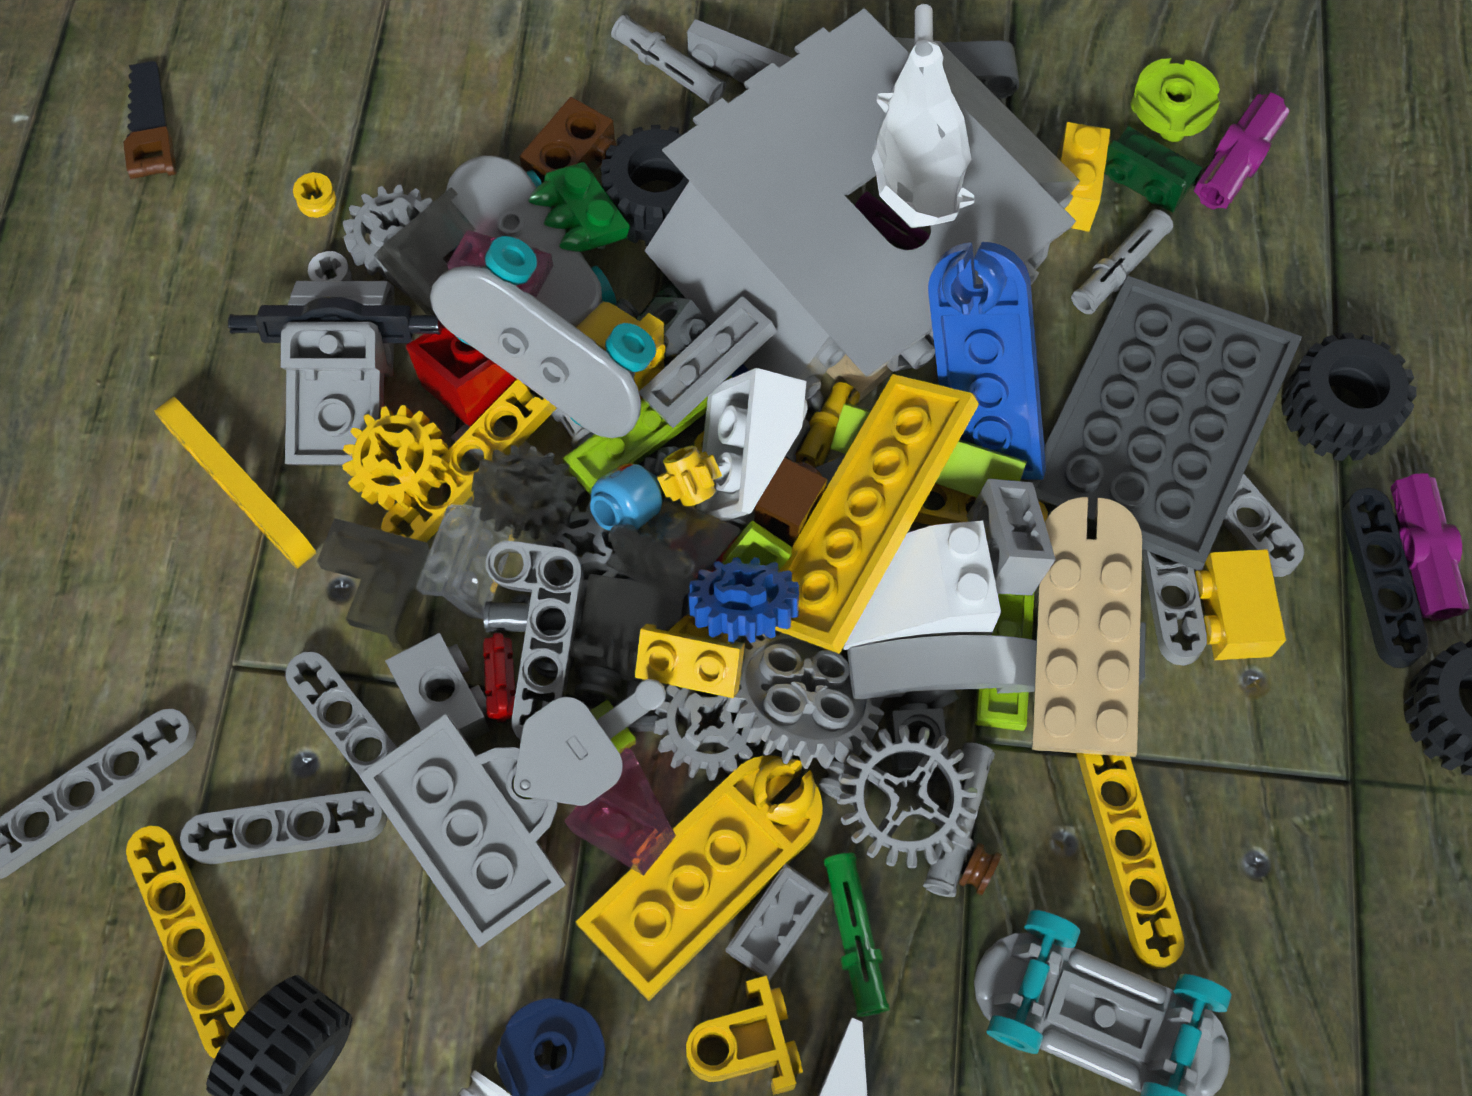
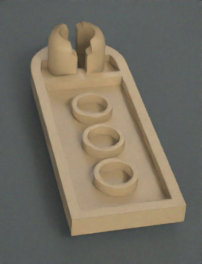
M1088 497L1075 498L1056 507L1045 521L1056 560L1041 583H1039L1032 750L1136 757L1138 741L1142 533L1137 520L1127 508L1113 500L1098 498L1095 510V521L1097 522L1096 540L1087 539Z

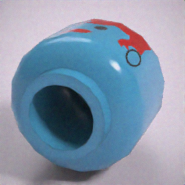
M633 463L620 465L598 479L593 485L590 509L596 522L604 529L622 535L633 533L654 519L661 511L663 499L660 483L654 474L640 465Z

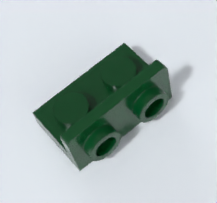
M1128 126L1117 141L1112 140L1108 145L1104 174L1114 182L1123 184L1141 194L1152 204L1161 206L1173 213L1198 180L1203 168Z

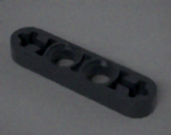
M1374 488L1359 489L1344 504L1342 520L1375 648L1379 657L1387 665L1394 668H1406L1426 653L1428 637L1392 505L1388 497ZM1362 504H1364L1367 511L1375 512L1376 515L1371 520H1369L1367 513L1358 511ZM1370 528L1371 533L1364 535V533ZM1379 545L1383 547L1389 554V564L1378 565L1372 562L1367 555V546ZM1386 588L1395 591L1401 599V608L1393 610L1385 607L1378 598L1379 589ZM1405 619V621L1398 627L1397 621ZM1398 635L1401 642L1410 643L1411 648L1407 652H1404L1402 646H1394L1392 641Z

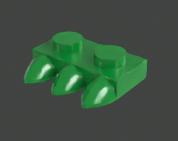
M585 162L546 173L544 182L533 190L528 199L529 203L537 206H556L547 214L544 220L545 226L556 229L572 228L561 239L559 247L562 249L576 252L588 251L627 237L629 224Z

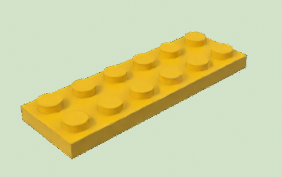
M892 374L792 547V556L778 571V573L791 571L792 581L799 584V615L796 618H791V627L789 629L776 626V631L840 654L975 413L979 403L973 393Z

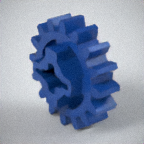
M738 557L733 558L731 563L725 565L717 561L714 562V572L701 569L698 572L699 580L690 582V593L688 594L689 614L695 617V626L697 628L708 626L710 637H716L723 632L728 635V642H734L740 635L746 636L747 640L753 643L756 641V636L762 634L769 638L776 637V626L789 629L791 627V618H796L799 615V584L792 581L791 571L778 573V563L776 562L766 566L760 565L759 558L755 557L749 564H742Z

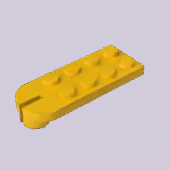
M767 755L752 758L741 764L576 921L577 926L648 1001L779 874L785 864H789L815 837L820 826L823 806L822 798L814 782L811 770L802 777L800 787L783 803L779 805L771 804L801 774L802 764L800 760L791 758L788 764H784L782 757Z

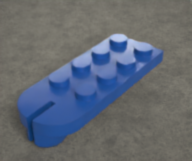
M972 242L959 244L941 256L931 273L928 283L939 385L973 393L979 403L960 440L1025 460L1027 463L1021 479L1043 480L1046 472L1031 282L1028 270L1023 261L1013 251L1000 244L982 242L975 257L973 256ZM975 270L978 271V276L982 278L983 284H976Z

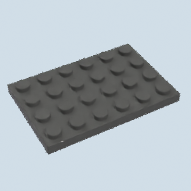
M1127 276L1044 447L1046 462L1043 480H1028V482H1033L1038 501L1043 503L1047 511L1051 513L1056 507L1068 500L1088 497L1087 527L1096 530L1095 510L1098 498L1113 500L1127 508L1137 520L1142 533V549L1202 571L1302 336Z

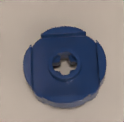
M541 999L522 1007L509 1020L506 1030L501 1037L500 1045H498L496 1056L497 1068L504 1086L512 1096H589L604 1075L606 1045L597 1022L589 1012L579 1006L577 1007L573 1003L563 1002L559 999ZM548 1040H551L556 1047L565 1045L567 1049V1054L561 1057L562 1066L555 1070H552L548 1064L539 1066L537 1062V1057L544 1053L542 1044Z

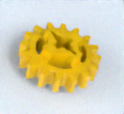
M405 405L400 406L397 415H394L387 406L381 407V418L378 420L366 414L364 420L367 427L363 431L357 428H352L350 431L357 439L355 445L343 446V451L353 458V460L342 465L343 470L350 476H353L348 482L349 485L358 493L362 492L361 497L371 505L378 501L379 505L385 510L390 511L395 500L405 510L410 509L411 497L415 495L424 502L428 500L424 489L428 485L439 488L441 482L435 477L436 471L448 470L449 467L439 457V455L449 451L448 445L442 439H438L442 435V431L434 422L429 424L430 419L419 410L413 415ZM403 430V431L400 432V433H395V432H393V431ZM390 447L396 450L397 456L399 457L398 462L402 466L401 469L395 465V460L393 459L394 455L391 452ZM391 482L402 483L399 485L387 486Z

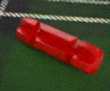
M494 633L493 637L485 638L483 642L485 694L487 696L486 712L487 716L496 719L497 723H505L506 719L512 718L516 694L514 662L512 659L513 648L510 638L503 637L502 633Z

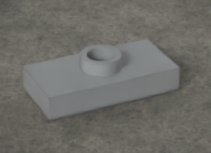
M785 864L727 946L726 953L758 976L763 977L767 975L768 982H770L829 893L788 864Z

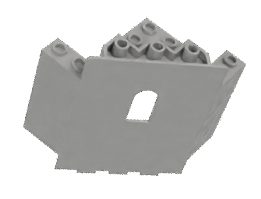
M865 8L831 32L822 27L795 46V52L798 55L786 61L779 68L772 62L744 82V86L748 90L733 98L729 103L723 98L719 99L693 118V122L696 124L694 128L662 149L689 182L644 250L682 295L694 302L710 324L716 321L741 296L746 298L772 321L777 332L743 364L749 371L759 368L806 381V400L819 390L821 386L819 380L828 368L836 365L845 354L866 377L874 375L886 365L894 372L910 368L919 369L931 360L935 354L928 283L938 260L952 247L972 242L973 256L975 257L982 242H992L1005 246L1023 261L1032 284L1039 275L1037 268L1048 255L1050 243L1069 230L1076 222L1065 208L1073 198L1071 192L1079 184L1080 180L940 41L933 40L941 49L944 57L942 66L948 84L964 116L972 160L966 169L962 188L972 193L975 201L971 205L960 208L954 221L930 225L931 234L929 239L923 246L916 249L903 250L896 248L881 235L850 202L847 196L876 176L872 154L877 131L886 114L877 103V94L892 92L914 47V39L893 37ZM919 67L921 73L923 74L924 67ZM937 124L939 135L942 139L946 134ZM975 270L976 284H983L982 278L978 276V271Z

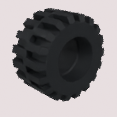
M660 124L651 125L650 130H643L641 126L632 129L633 135L631 136L623 134L618 137L617 146L610 145L606 151L607 159L602 160L601 165L602 188L629 224L628 240L633 243H637L640 239L644 240L645 246H648L689 182L685 175L662 151V149L682 136L679 134V128L670 126L668 130L661 129ZM655 180L668 181L676 185L674 188L663 192H650L639 188L644 183Z
M1342 333L1339 339L1331 335L1325 337L1321 344L1316 342L1304 355L1288 380L1282 398L1286 400L1282 405L1283 415L1291 417L1287 422V426L1291 432H1299L1301 436L1298 438V441L1303 446L1310 443L1316 447L1314 453L1322 457L1326 452L1332 453L1333 460L1344 461L1347 455H1350L1353 461L1361 460L1367 453L1372 456L1379 452L1406 421L1414 408L1412 401L1417 396L1416 387L1410 385L1414 380L1411 369H1404L1402 367L1405 359L1400 354L1395 356L1389 352L1391 346L1382 341L1378 345L1372 342V336L1363 334L1360 339H1356L1353 333ZM1330 386H1339L1352 391L1362 400L1366 409L1351 407L1343 403L1335 396Z
M1471 639L1466 644L1462 641L1452 644L1423 667L1409 685L1412 688L1405 693L1404 699L1405 704L1412 706L1404 713L1406 723L1414 724L1416 728L1410 734L1415 743L1422 740L1428 747L1423 753L1430 759H1433L1435 756L1443 759L1441 763L1443 768L1452 771L1460 766L1461 773L1472 776V717L1469 716L1461 704L1459 687L1472 690Z
M294 975L267 991L246 1012L228 1035L211 1066L206 1083L207 1092L212 1096H310L332 1068L345 1046L352 1025V1015L301 976Z

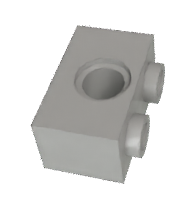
M438 633L385 660L421 731L445 714L449 715L467 742L490 731L484 717L487 714L486 698L479 685L469 689L462 676L463 673L470 669L457 644L447 648L441 634ZM441 686L455 688L449 699L442 702L431 700V696L437 688Z

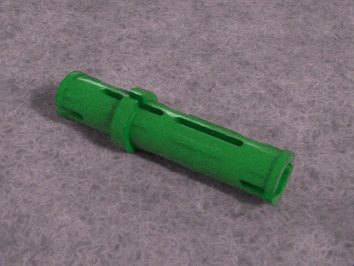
M842 853L824 859V865L827 868L834 911L845 954L840 958L843 970L849 973L857 1008L856 1015L857 1017H866L881 1014L890 1010L879 964L884 960L882 951L875 949L867 905L856 865V854ZM844 888L849 890L856 927L851 922ZM856 941H859L861 945L868 982L864 981Z

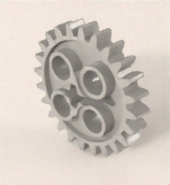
M776 631V637L769 638L764 634L759 635L753 643H750L745 638L739 692L734 698H728L724 708L725 711L738 713L733 723L735 728L749 727L751 729L746 741L752 743L762 739L766 742L763 754L766 756L775 749L782 751V761L784 764H788L793 755L799 756L801 764L805 769L809 768L813 758H817L822 767L827 769L834 757L840 763L846 764L847 758L851 753L859 756L863 751L860 746L861 742L864 739L871 742L879 728L878 724L884 714L879 708L884 698L853 699L848 652L841 651L838 654Z

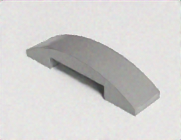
M952 635L900 639L852 647L847 652L853 699L902 697L908 691L996 688L997 693L1035 692L1037 641L1008 636Z

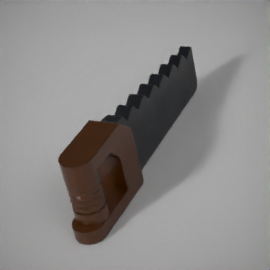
M155 61L129 65L131 73L128 77L131 83L128 87L131 93L128 95L131 103L128 104V108L131 113L128 114V119L131 123L127 126L130 134L123 141L128 175L130 179L167 173L168 176L176 175L173 141L167 127L159 67ZM163 151V155L141 159L145 154Z

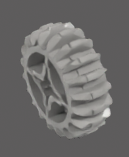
M901 725L898 730L899 742L892 743L890 734L886 729L880 730L878 736L883 746L882 748L876 750L869 740L864 739L860 746L869 756L867 760L863 762L852 754L847 758V763L859 770L857 776L840 774L839 782L843 785L853 786V794L838 795L837 803L841 805L853 803L855 810L853 813L842 816L841 822L843 825H849L856 820L859 821L862 829L855 832L851 836V840L857 844L869 835L874 841L868 847L866 854L871 858L878 854L881 846L889 848L886 856V864L889 866L896 864L898 851L906 852L908 868L917 867L916 851L923 850L927 862L931 865L935 864L938 860L933 846L939 843L946 853H954L956 848L947 837L952 831L963 839H966L970 834L966 827L957 823L959 817L976 819L978 812L976 810L962 807L963 799L979 797L978 789H962L961 784L962 780L969 779L975 775L974 769L966 768L957 773L953 764L964 757L963 751L958 749L948 758L945 757L941 752L947 746L949 739L944 735L936 741L934 747L926 745L929 737L928 728L922 727L918 733L917 742L909 741L908 726ZM911 753L923 757L913 773L905 778L895 777L876 767L880 761L895 754ZM936 766L942 771L948 782L950 790L948 813L939 808L929 798L927 793V783ZM922 773L923 776L917 785L918 789L915 796L931 812L922 807L913 810L910 805L908 806V812L900 811L893 821L892 816L898 808L896 805L900 797L894 793L893 788L884 783V780L893 786L902 783L905 788L907 787V782H915L919 774ZM866 779L881 789L889 800V809L878 828L869 818L864 804ZM909 815L921 816L939 826L931 835L917 841H900L891 838L897 827Z

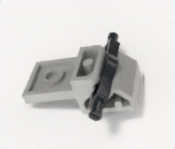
M296 281L288 305H261L257 315L230 314L228 318V328L231 334L259 333L260 339L264 343H281V368L286 370L285 464L342 466L344 463L353 460L352 457L343 451V446L355 445L357 439L350 431L352 428L363 431L367 427L364 420L366 414H369L375 420L381 418V407H384V377H393L394 343H411L413 334L440 335L442 333V323L436 315H412L409 306L394 305V285L388 281Z

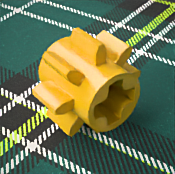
M688 446L671 453L663 460L667 472L657 476V479L666 498L671 497L672 501L680 499L683 506H693L704 502L715 494L716 489L713 480L721 477L722 473L713 454L708 456L706 451L699 453L696 446Z

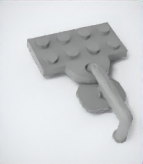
M646 679L640 682L633 695L598 720L594 718L586 705L581 701L571 697L558 698L526 720L523 726L520 748H493L480 755L475 754L448 714H445L359 776L476 945L480 948L566 885L565 880L537 840L551 826L558 808V802L584 806L591 803L617 783L622 773L623 763L620 753L610 739L650 710L660 708L665 701L666 691L659 681ZM519 795H521V796H523V797H529V798H531V799H525V798L520 797Z

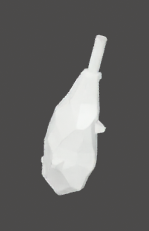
M921 4L915 9L914 47L892 92L877 94V103L886 114L877 131L872 154L879 196L911 228L954 221L960 208L971 205L975 201L974 195L962 188L966 169L972 160L965 120L948 84L942 66L944 57L938 44L933 42V10L927 4ZM919 67H924L923 74L921 73ZM937 124L945 132V136L942 139L939 135Z

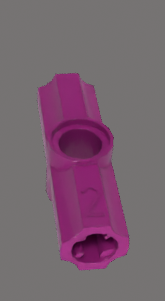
M1272 92L1266 95L1257 94L1238 124L1233 123L1229 127L1213 155V161L1194 189V192L1200 198L1201 204L1213 210L1216 208L1227 209L1242 188L1247 177L1252 178L1272 145L1271 141L1290 112L1284 104L1283 98Z
M1420 473L1396 480L1390 489L1401 528L1399 531L1409 570L1411 569L1423 618H1428L1430 621H1442L1465 614L1470 608L1458 566L1462 556V539L1457 527L1453 524H1447L1436 479L1430 477L1428 473Z

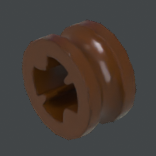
M978 842L958 884L963 887L966 884H972L976 888V893L982 896L1002 854L997 851L989 854L984 850V845Z

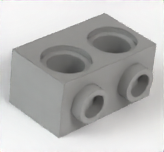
M988 479L967 514L968 522L983 520L997 593L1032 596L1056 560L1033 482Z

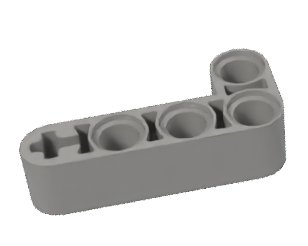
M502 541L495 544L487 554L486 570L489 576L502 587L532 592L512 713V728L515 735L521 740L525 715L534 714L537 705V699L527 700L528 689L538 694L555 693L554 700L566 696L584 580V569L578 558L566 549L517 541ZM515 552L521 554L524 566L520 574L514 578L502 577L498 571L500 559L508 553ZM557 560L569 561L573 565L574 570L572 579L562 586L550 584L547 578L549 566ZM553 608L562 610L566 617L564 629L554 636L545 635L539 627L541 615L546 610ZM549 657L555 661L558 667V674L553 683L547 686H540L533 680L532 667L537 660ZM543 701L542 708L548 705L550 702Z

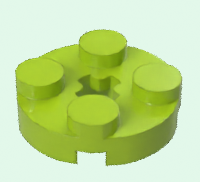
M1165 58L1152 62L1140 73L1130 105L1131 109L1148 128L1160 133L1166 141L1179 142L1184 136H1192L1202 132L1212 123L1219 108L1218 93L1220 88L1214 75L1201 64L1185 59L1184 64L1170 63L1171 58ZM1167 93L1173 96L1183 95V102L1171 100Z

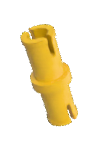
M843 382L834 384L821 411L814 413L809 421L810 431L800 449L795 453L796 463L802 462L804 457H807L804 463L810 464L814 468L823 465L831 451V443L843 405L845 403L856 405L860 400L861 396L857 390L853 392L850 398L848 397L854 388L853 386Z

